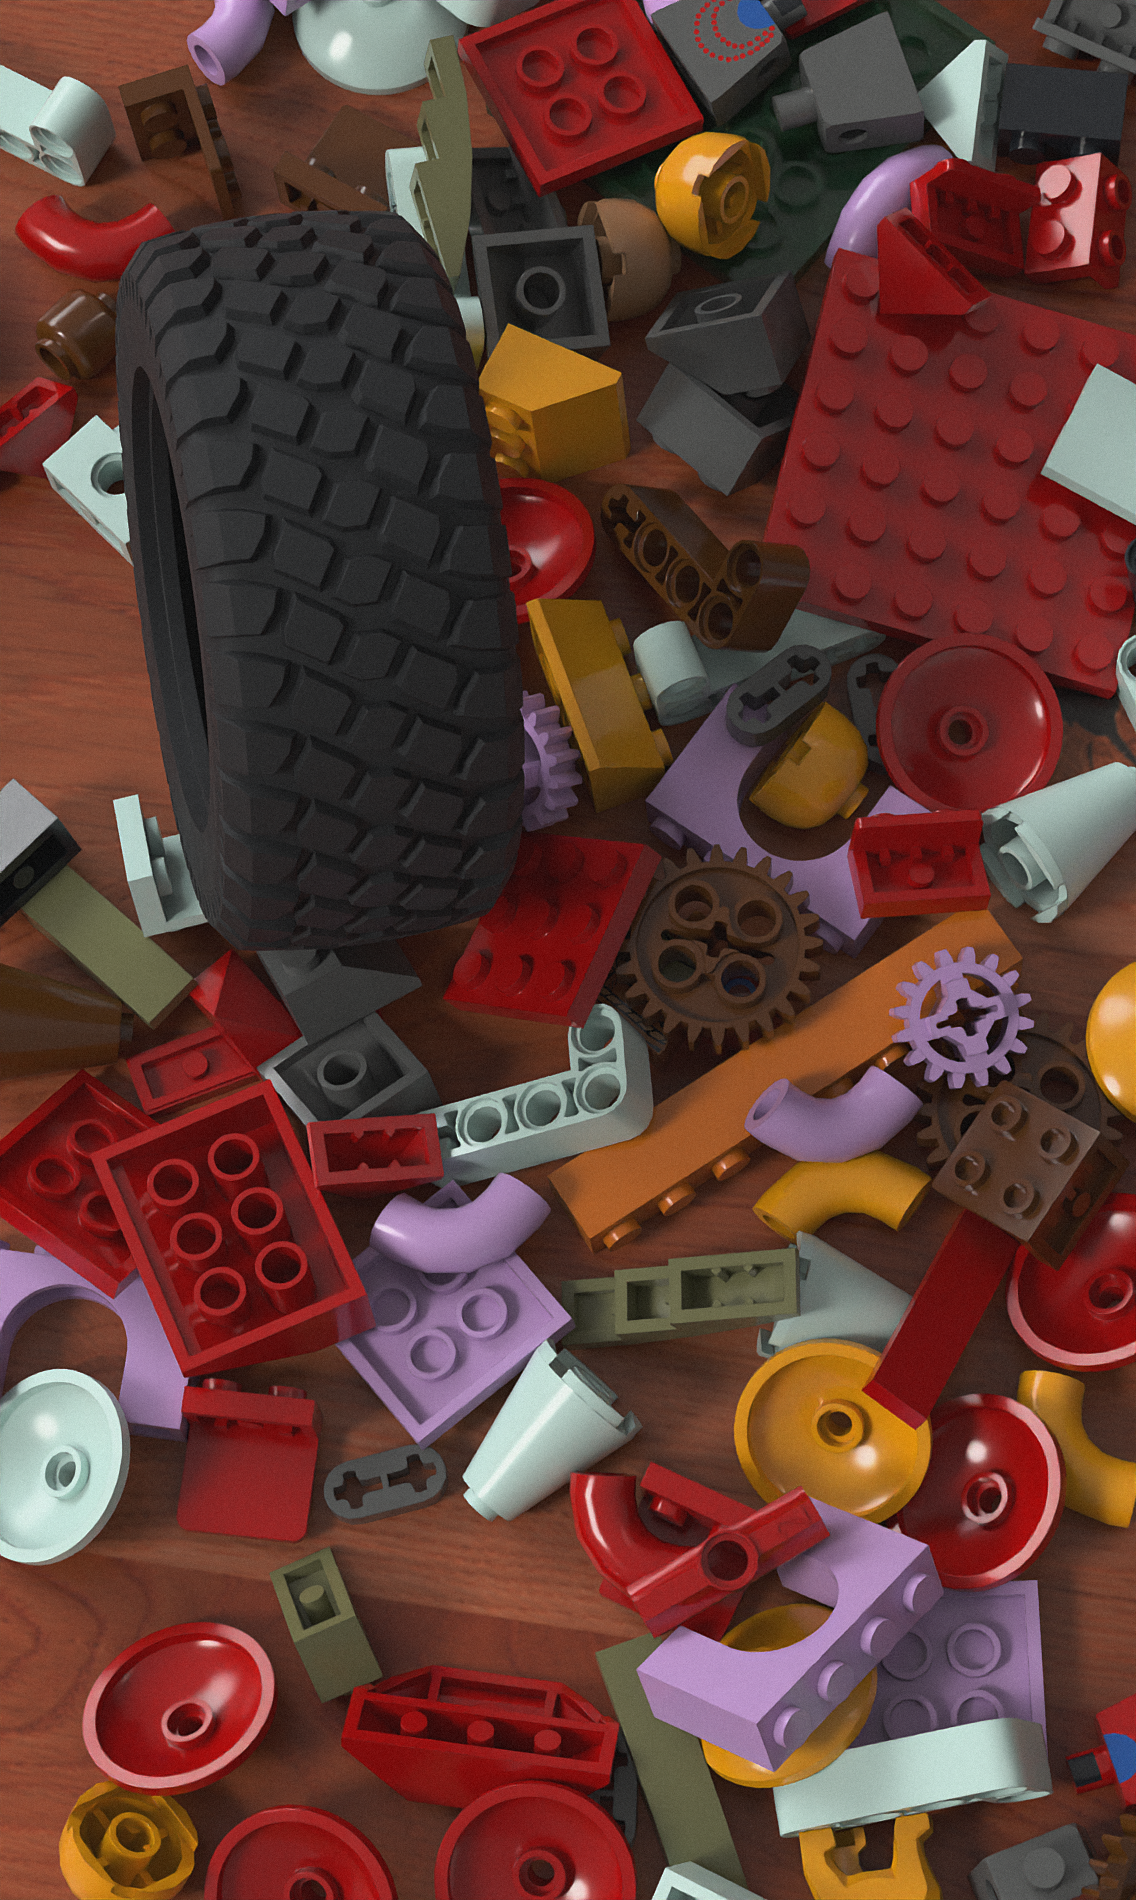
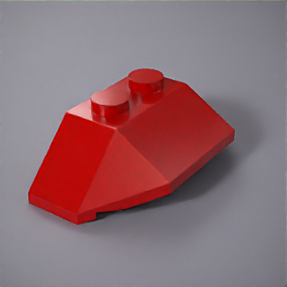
M429 1665L392 1676L375 1686L367 1683L354 1687L341 1736V1747L407 1801L464 1809L481 1794L495 1787L517 1781L539 1780L559 1783L585 1795H589L610 1784L620 1723L609 1715L603 1716L592 1703L561 1682Z

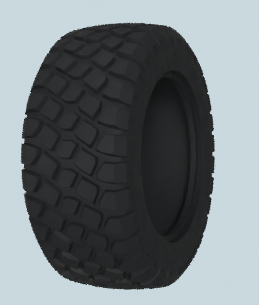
M295 211L292 213L257 215L191 228L189 231L180 230L142 242L121 276L116 304V382L119 399L118 418L122 447V469L137 602L141 618V631L147 671L150 677V690L157 731H159L161 753L185 862L196 898L199 901V906L211 926L238 950L294 951L341 948V946H357L387 940L391 941L439 930L488 914L494 907L514 871L518 857L517 850L520 847L523 823L521 813L524 810L525 774L522 767L525 763L524 719L520 711L523 707L521 659L516 652L515 646L519 643L515 594L510 591L509 577L512 576L506 525L501 523L500 511L503 509L496 461L495 458L490 457L492 445L483 397L479 395V378L470 343L466 340L465 325L443 265L430 244L401 215L386 211Z

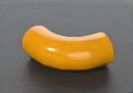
M878 1150L842 1163L802 1161L796 1163L767 1189L752 1209L758 1218L769 1228L797 1245L796 1233L799 1230L813 1235L828 1219L844 1213H865L881 1220L898 1232L918 1210L929 1193L934 1179L919 1168Z
M1031 1370L1021 1373L1017 1389V1402L1036 1412L1047 1423L1057 1438L1063 1453L1067 1474L1065 1506L1105 1524L1128 1528L1136 1498V1463L1120 1460L1103 1453L1089 1440L1082 1424L1084 1383L1070 1376L1055 1372Z

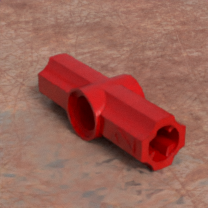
M800 1485L730 1527L712 1533L704 1542L625 1587V1590L655 1640L730 1595L743 1591L754 1581L830 1538V1534L811 1499ZM732 1544L739 1547L745 1554L747 1569L738 1579L724 1581L715 1577L710 1571L708 1557L717 1546Z

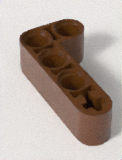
M616 484L607 491L603 498L600 518L607 536L680 619L685 622L703 645L709 649L766 653L772 650L801 600L810 579L809 560L802 548L790 544L741 540L734 544L729 551L684 500L671 489Z

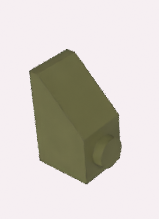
M330 1546L269 1573L293 1642L322 1704L338 1696L350 1695L353 1693L354 1687L383 1677L371 1642Z

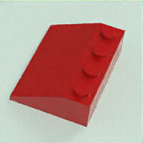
M271 1079L89 1154L184 1378L317 1352L376 1327L365 1288L321 1190L315 1189L312 1170Z

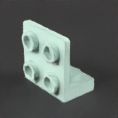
M138 794L113 800L127 881L144 938L208 922L199 906V901L196 898L180 842V835L162 838L157 817L144 818Z

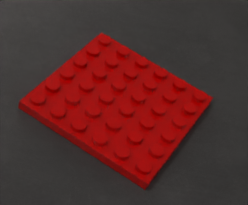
M838 248L834 255L762 540V542L797 545L804 550L808 557L810 579L796 609L918 645H924L934 639L956 633L991 635L1003 639L1024 651L1041 667L1051 683L1110 700L1116 693L1118 685L1115 673L1119 649L1128 640L1136 606L1125 563L1126 549L1136 538V525L1040 473L1061 430L1068 421L1087 379L1097 363L1136 384V335L991 292L989 293L992 297L984 305L965 315L880 314L878 259Z

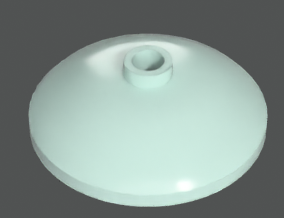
M311 0L292 12L296 39L309 64L331 83L346 90L367 95L396 94L427 83L428 78L424 68V60L429 41L453 35L458 51V40L468 35L470 24L457 18L436 0Z
M68 1369L47 1370L24 1379L0 1399L1 1556L27 1565H47L62 1561L89 1544L100 1533L115 1511L124 1490L129 1470L130 1435L120 1403L104 1384L93 1377Z

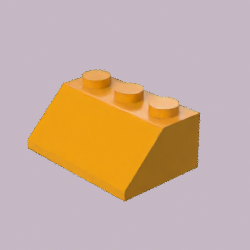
M508 323L479 376V395L483 397L492 440L490 457L495 458L497 472L506 478H535L554 483L626 459L631 450L622 373Z
M537 598L526 602L534 648L555 705L560 709V718L563 726L571 725L573 730L569 742L572 749L580 751L581 757L576 761L595 812L599 813L650 795L665 775V767L674 762L663 730L660 728L651 731L643 711L652 709V703L641 674L637 673L630 676L623 656L632 652L620 618L609 621L602 601Z

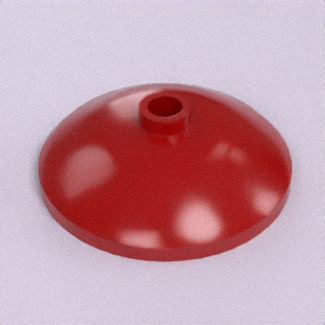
M524 477L499 479L503 503L500 516L501 523L506 525L512 568V576L509 577L510 591L515 594L518 625L530 621L526 602L537 598L568 599L578 590L592 568L597 545L596 533L590 514L574 494L557 484Z
M956 633L942 636L918 647L898 664L887 680L880 696L876 715V737L884 767L901 793L932 813L942 809H954L957 811L980 810L981 813H984L992 807L1041 790L1047 785L1054 773L1061 753L1063 721L1059 701L1051 682L1041 667L1029 655L1015 645L991 635ZM952 722L960 724L965 730L966 737L962 745L954 743L949 737L948 731Z
M1110 1193L1059 1271L1037 1260L1022 1244L1017 1249L1008 1270L1005 1286L1008 1315L1013 1327L1025 1345L1046 1362L1060 1368L1080 1372L1107 1371L1136 1362L1135 1194ZM1123 1299L1116 1306L1107 1308L1113 1301Z
M977 1393L954 1398L931 1411L933 1446L925 1477L910 1501L901 1510L885 1520L888 1529L929 1545L942 1587L957 1592H979L993 1589L1011 1581L1027 1570L1044 1552L1053 1538L1062 1517L1067 1491V1474L1063 1453L1057 1438L1047 1423L1036 1412L1011 1398L996 1394ZM1002 1494L999 1507L992 1513L994 1499Z
M191 1622L153 1632L130 1645L112 1660L92 1687L85 1704L82 1722L83 1737L89 1755L99 1771L108 1780L133 1793L148 1796H172L208 1786L222 1779L245 1762L268 1733L278 1704L279 1690L275 1670L262 1647L252 1637L231 1626L212 1622Z
M539 1780L517 1781L495 1787L471 1801L454 1819L444 1835L436 1857L434 1869L436 1900L637 1899L638 1878L636 1864L631 1847L622 1829L614 1818L596 1801L582 1792L559 1783ZM536 1860L549 1862L554 1869V1876L548 1879L538 1877L532 1869V1862Z
M296 1804L265 1808L248 1816L230 1830L217 1846L210 1860L204 1886V1900H398L396 1886L385 1860L373 1843L359 1829L329 1811ZM311 1880H315L323 1886L326 1891V1897L319 1896L313 1891Z

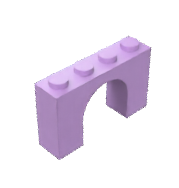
M733 683L645 800L648 821L652 823L650 830L662 842L676 850H680L683 845L693 848L698 855L703 857L701 862L710 861L714 844L720 845L724 861L733 862L738 850L741 847H745L747 849L748 866L753 868L766 856L771 857V878L773 880L787 871L793 873V886L788 895L806 890L810 895V905L801 914H818L820 929L808 936L822 939L823 949L829 953L837 954L840 949L855 959L885 917L860 919L847 859L850 840L840 849L825 857L807 861H794L777 857L763 850L750 838L742 825L739 814L743 799L749 788L787 739V730L764 746L750 747L740 744L733 739L727 730L725 720L729 695L739 686ZM765 704L756 711L750 709L747 705L744 706L743 721L747 722L752 718H756L761 723H764L768 704ZM890 785L867 817L879 813L904 815L932 812Z
M0 1240V1399L2 1397L12 1343L27 1319L41 1308L54 1302L67 1299L89 1300L115 1312L122 1319L126 1330L127 1356L118 1402L125 1414L129 1434L187 1442L190 1425L181 1413L184 1386L198 1387L200 1375L188 1378L183 1377L141 1275L113 1300L39 1245L35 1246L34 1253L11 1251L10 1244Z
M811 1497L809 1498L821 1516L830 1534V1538L776 1569L783 1587L834 1608L828 1620L817 1631L804 1640L782 1649L767 1652H746L733 1649L683 1626H679L636 1669L655 1718L772 1772H775L796 1749L805 1743L808 1736L840 1703L847 1699L851 1691L892 1651L893 1647L944 1595L929 1545Z

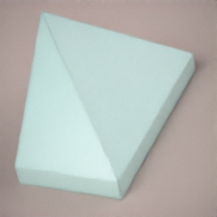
M974 40L918 92L924 109V116L957 158L964 159L971 165L995 172L998 127L1009 54L987 40Z

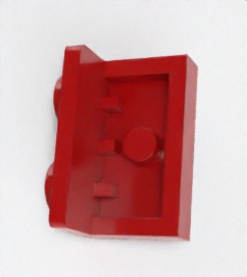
M1102 153L1038 163L1036 165L1034 185L1040 187L1041 201L1033 205L1031 209L1024 275L1036 285L1090 276L1104 289L1117 288L1119 285L1120 267L1126 259L1124 230L1126 212L1132 203V188L1129 178Z
M960 158L942 160L935 164L934 168L909 183L912 214L961 264L1007 279L1025 269L1019 214L1041 201L1040 187L1016 180L1014 176L1009 174H998L971 165L968 161Z
M942 809L933 813L904 815L879 813L870 817L857 818L854 822L847 859L860 919L987 910L991 893L979 846L984 824L981 811Z

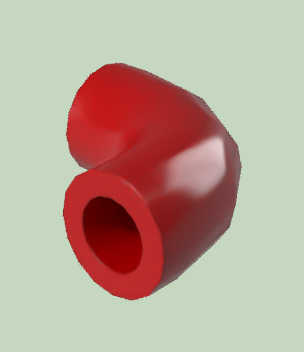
M59 195L46 196L33 203L25 210L15 227V235L26 248L57 273L93 283L120 281L122 274L142 242L175 232L170 222L152 203H147L135 213L118 221L97 222L83 218Z
M597 1471L570 1472L569 1493L576 1537L597 1573L629 1597L625 1587L695 1547L662 1541L646 1528L638 1514L636 1475Z

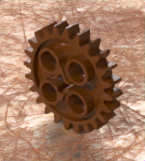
M714 844L710 861L701 862L694 849L688 848L686 855L687 867L679 869L674 862L666 857L662 860L665 878L659 881L652 877L646 891L647 896L643 897L625 936L629 939H624L616 956V959L628 961L615 969L617 982L621 984L635 983L625 993L626 1003L629 1007L647 1002L641 1014L642 1022L648 1027L663 1018L665 1020L663 1027L665 1041L670 1042L681 1030H684L688 1035L690 1051H695L703 1036L712 1037L716 1054H722L726 1037L735 1036L738 1044L745 1051L749 1049V1031L757 1029L770 1041L774 1039L772 1019L775 1016L790 1025L795 1022V1012L789 1003L790 1000L803 1004L810 1003L811 990L801 980H820V965L809 960V958L823 955V940L808 936L820 929V918L818 914H801L810 905V895L807 890L788 895L793 886L792 872L787 871L774 880L771 878V857L766 856L753 868L748 866L747 849L745 847H741L738 850L733 862L724 861L723 852L719 844ZM692 901H701L712 909L705 919L697 922L682 919L678 912L683 905ZM754 916L766 917L775 924L773 930L761 937L745 934L740 927L744 921ZM667 932L674 933L680 939L665 941L662 939V935ZM717 940L728 942V948L722 949L719 958L708 956V949H713ZM770 956L774 959V962L771 965H764L756 958ZM674 961L688 962L696 969L689 979L682 982H672L665 979L661 972L665 966ZM736 976H748L759 984L756 991L746 997H735L724 989L725 984Z
M1018 1009L1019 1016L1024 1017L1022 1010ZM1043 1012L1033 1028L1017 1031L1016 1038L1027 1047L1025 1054L1018 1055L1007 1052L1005 1055L1013 1076L1010 1083L1098 1130L1114 1147H1120L1123 1134L1107 1125L1124 1121L1125 1115L1113 1104L1107 1103L1110 1100L1103 1093L1091 1070L1087 1055L1086 1039L1076 1046L1071 1042L1073 1023L1070 1021L1063 1025L1057 1033L1048 1031L1049 1015L1047 1012ZM999 1019L994 1021L986 1036L989 1047L986 1050L987 1052L994 1046L1000 1035L1002 1024ZM967 1021V1022L964 1023L963 1029H964L965 1033H966L965 1026H966L967 1023H969V1021ZM942 1042V1050L947 1059L960 1062L959 1058L955 1057L953 1048ZM945 1072L935 1082L929 1083L925 1080L917 1082L916 1094L922 1099L931 1102L923 1104L913 1118L914 1121L931 1125L918 1132L916 1137L918 1147H937L927 1158L926 1167L929 1171L937 1170L944 1166L961 1141L962 1132L971 1126L996 1087L988 1085L976 1087L969 1073L966 1074L961 1089H949L947 1073ZM1059 1080L1070 1084L1074 1088L1076 1096L1070 1102L1057 1104L1047 1100L1043 1096L1041 1089L1048 1082ZM970 1096L976 1098L984 1105L967 1106L962 1100Z

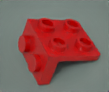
M205 1379L203 1388L184 1386L181 1413L190 1426L176 1515L179 1526L183 1530L193 1533L293 1544L303 1541L308 1533L324 1418L316 1401L307 1399L308 1392L288 1386H270L267 1395L242 1392V1384L223 1379Z

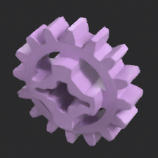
M523 691V707L520 711L524 719L525 763L522 766L525 774L524 810L521 815L523 819L522 826H525L526 831H533L566 820L568 818L566 808L577 805L578 799L571 786L582 783V776L575 771V761L581 755L579 750L570 749L567 740L571 737L573 730L571 725L560 727L558 723L560 716L559 707L555 705L545 708L543 694L538 693L529 696L527 691Z
M965 947L961 948L957 962L954 963L947 949L934 953L935 969H932L923 961L916 962L911 966L914 975L919 980L916 984L904 981L897 984L895 989L903 997L907 998L905 1006L889 1009V1016L904 1020L905 1029L898 1031L891 1038L893 1043L909 1041L912 1050L903 1061L907 1066H912L922 1061L928 1064L924 1074L925 1081L929 1083L935 1082L945 1072L947 1073L949 1089H961L965 1076L969 1073L976 1087L988 1085L987 1068L991 1067L993 1071L1000 1075L1008 1074L1011 1071V1067L1005 1058L1006 1053L1025 1054L1027 1047L1016 1038L1017 1031L1033 1028L1034 1021L1026 1017H1020L1018 1007L1024 1006L1032 999L1030 994H1013L1010 987L1019 977L1016 970L1002 975H998L995 972L999 956L995 954L987 955L980 964L975 963L974 948ZM963 975L982 981L993 991L995 996L986 998L971 990L967 978H963ZM936 983L934 990L937 1000L929 1016L920 1019L922 1002L927 992ZM957 1005L963 1010L970 1008L972 1011L986 1009L985 1014L974 1017V1021L966 1024V1033L962 1027H936L938 1022L948 1020L949 1015L957 1012ZM1002 1018L1000 1035L994 1046L987 1052L986 1050L989 1047L986 1036L994 1021ZM938 1039L951 1046L955 1057L959 1058L960 1062L941 1056L927 1041Z

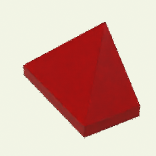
M907 207L885 216L877 225L880 314L965 315L981 307L992 297L980 282Z
M37 377L0 407L1 471L48 479L42 463L69 440L78 402V395L74 387Z
M230 949L195 978L198 985L189 993L188 997L263 1082L256 1067L303 1035L292 1016L233 949Z
M435 1113L309 1122L306 1125L314 1186L317 1190L363 1201L441 1180L444 1177Z

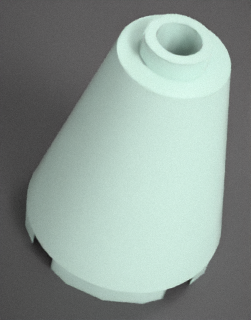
M1113 762L992 807L982 813L984 822L982 829L985 843L980 846L984 868L993 884L1011 905L1017 909L1022 904L1027 903L1038 911L1036 915L1030 918L1038 923H1051L1070 907L1136 831L1135 767H1127L1122 763Z
M799 1230L796 1233L797 1245L790 1243L788 1248L799 1250L801 1316L775 1321L772 1332L760 1328L756 1351L758 1355L769 1359L788 1346L807 1340L823 1338L853 1341L882 1353L913 1296L818 1237Z
M547 1338L536 1348L463 1474L464 1481L470 1487L463 1496L487 1520L492 1522L500 1515L505 1520L512 1521L570 1482V1472L586 1471L632 1440L643 1426L631 1410L625 1417L620 1415L611 1406L618 1396L610 1387L567 1349L564 1348L557 1355L554 1340Z

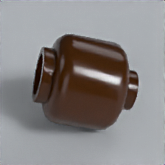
M82 289L68 291L37 322L35 332L38 342L35 344V350L39 358L55 375L64 380H70L72 377L79 380L94 378L117 355L115 347L117 303L103 292L93 295Z

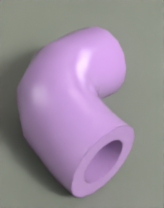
M214 0L215 8L211 17L201 27L188 35L187 45L192 58L199 69L213 83L219 86L225 85L236 77L262 50L275 12L274 5L269 0Z
M938 145L919 146L888 157L868 174L842 209L828 245L825 264L831 268L838 248L878 259L877 225L885 216L905 207L912 213L909 183L934 168L938 162L953 158L951 153Z
M870 1066L860 1081L846 1094L832 1099L815 1098L801 1091L788 1079H780L769 1086L755 1101L745 1119L744 1127L760 1142L797 1161L842 1163L881 1149L914 1118L923 1106V1103L895 1078L875 1066Z
M498 1173L481 1195L473 1202L458 1208L437 1209L417 1201L406 1193H402L388 1203L376 1220L369 1240L370 1247L390 1260L427 1274L470 1273L509 1257L540 1228L551 1213V1208L534 1190L520 1180L505 1173Z

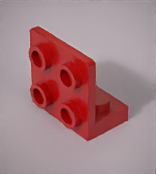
M650 1462L639 1485L642 1500L638 1506V1514L646 1528L662 1541L677 1545L697 1546L704 1542L712 1533L724 1530L757 1511L654 1462ZM723 1544L711 1551L708 1557V1566L715 1577L724 1581H732L745 1573L747 1559L739 1547L732 1544ZM603 1579L599 1587L600 1596L639 1615L631 1599L607 1580ZM748 1587L741 1592L730 1595L679 1626L720 1642L725 1636Z

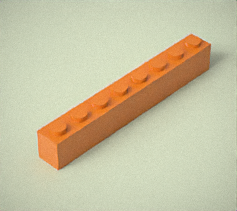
M989 910L954 913L796 1015L795 1022L792 1025L784 1023L774 1029V1039L769 1041L763 1036L749 1045L748 1050L740 1051L653 1108V1117L648 1127L640 1135L627 1141L583 1152L549 1174L547 1177L552 1194L593 1255L606 1246L610 1251L624 1247L642 1232L640 1224L661 1211L664 1216L678 1212L696 1197L697 1194L694 1189L716 1176L718 1181H723L741 1171L751 1160L748 1154L764 1144L745 1129V1119L755 1101L774 1082L786 1078L801 1091L815 1098L832 1099L846 1094L860 1081L870 1066H875L887 1074L905 1064L903 1061L912 1047L909 1041L893 1043L891 1036L905 1028L904 1020L889 1016V1009L906 1005L907 998L903 997L895 988L898 983L903 981L913 984L919 981L911 967L916 962L923 961L932 969H935V952L947 949L955 963L961 948L973 947L975 963L980 964L987 955L995 954L999 956L995 972L998 975H1002L1016 970L1019 974L1018 979L1022 977L1023 957ZM963 975V978H967L971 990L986 998L995 996L993 991L982 981ZM1017 980L1010 987L1013 993L1019 987ZM936 983L927 992L922 1002L920 1019L929 1016L937 1000L934 990ZM957 1005V1012L949 1015L948 1020L938 1022L936 1027H961L966 1021L963 1015L969 1012L971 1008L963 1010Z

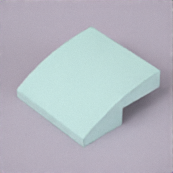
M1097 363L1087 379L1075 407L1061 430L1040 474L1135 525L1136 384Z

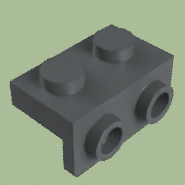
M1051 0L1043 19L1037 17L1032 29L1047 35L1042 47L1074 61L1079 51H1084L1101 59L1096 71L1128 74V85L1131 84L1136 74V0Z
M510 146L472 148L471 212L468 227L471 237L475 235L568 227L567 215L563 206L560 205L556 191L539 198Z

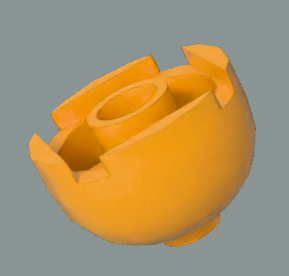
M704 132L682 141L659 167L655 176L656 208L665 230L681 246L704 256L729 259L742 251L755 235L760 224L759 221L751 219L757 200L767 202L769 197L770 165L765 150L760 145L749 142L745 137L727 133Z
M825 701L824 703L821 702L785 743L788 745L776 763L772 760L749 796V800L757 805L762 812L785 826L800 829L818 827L826 823L836 813L848 819L869 791L866 786L860 783L869 765L867 745L859 729L848 717Z
M110 1780L96 1783L78 1798L62 1831L59 1842L61 1870L71 1892L79 1900H172L181 1891L194 1868V1851L198 1846L197 1831L187 1811L171 1796H148L133 1793L115 1785Z

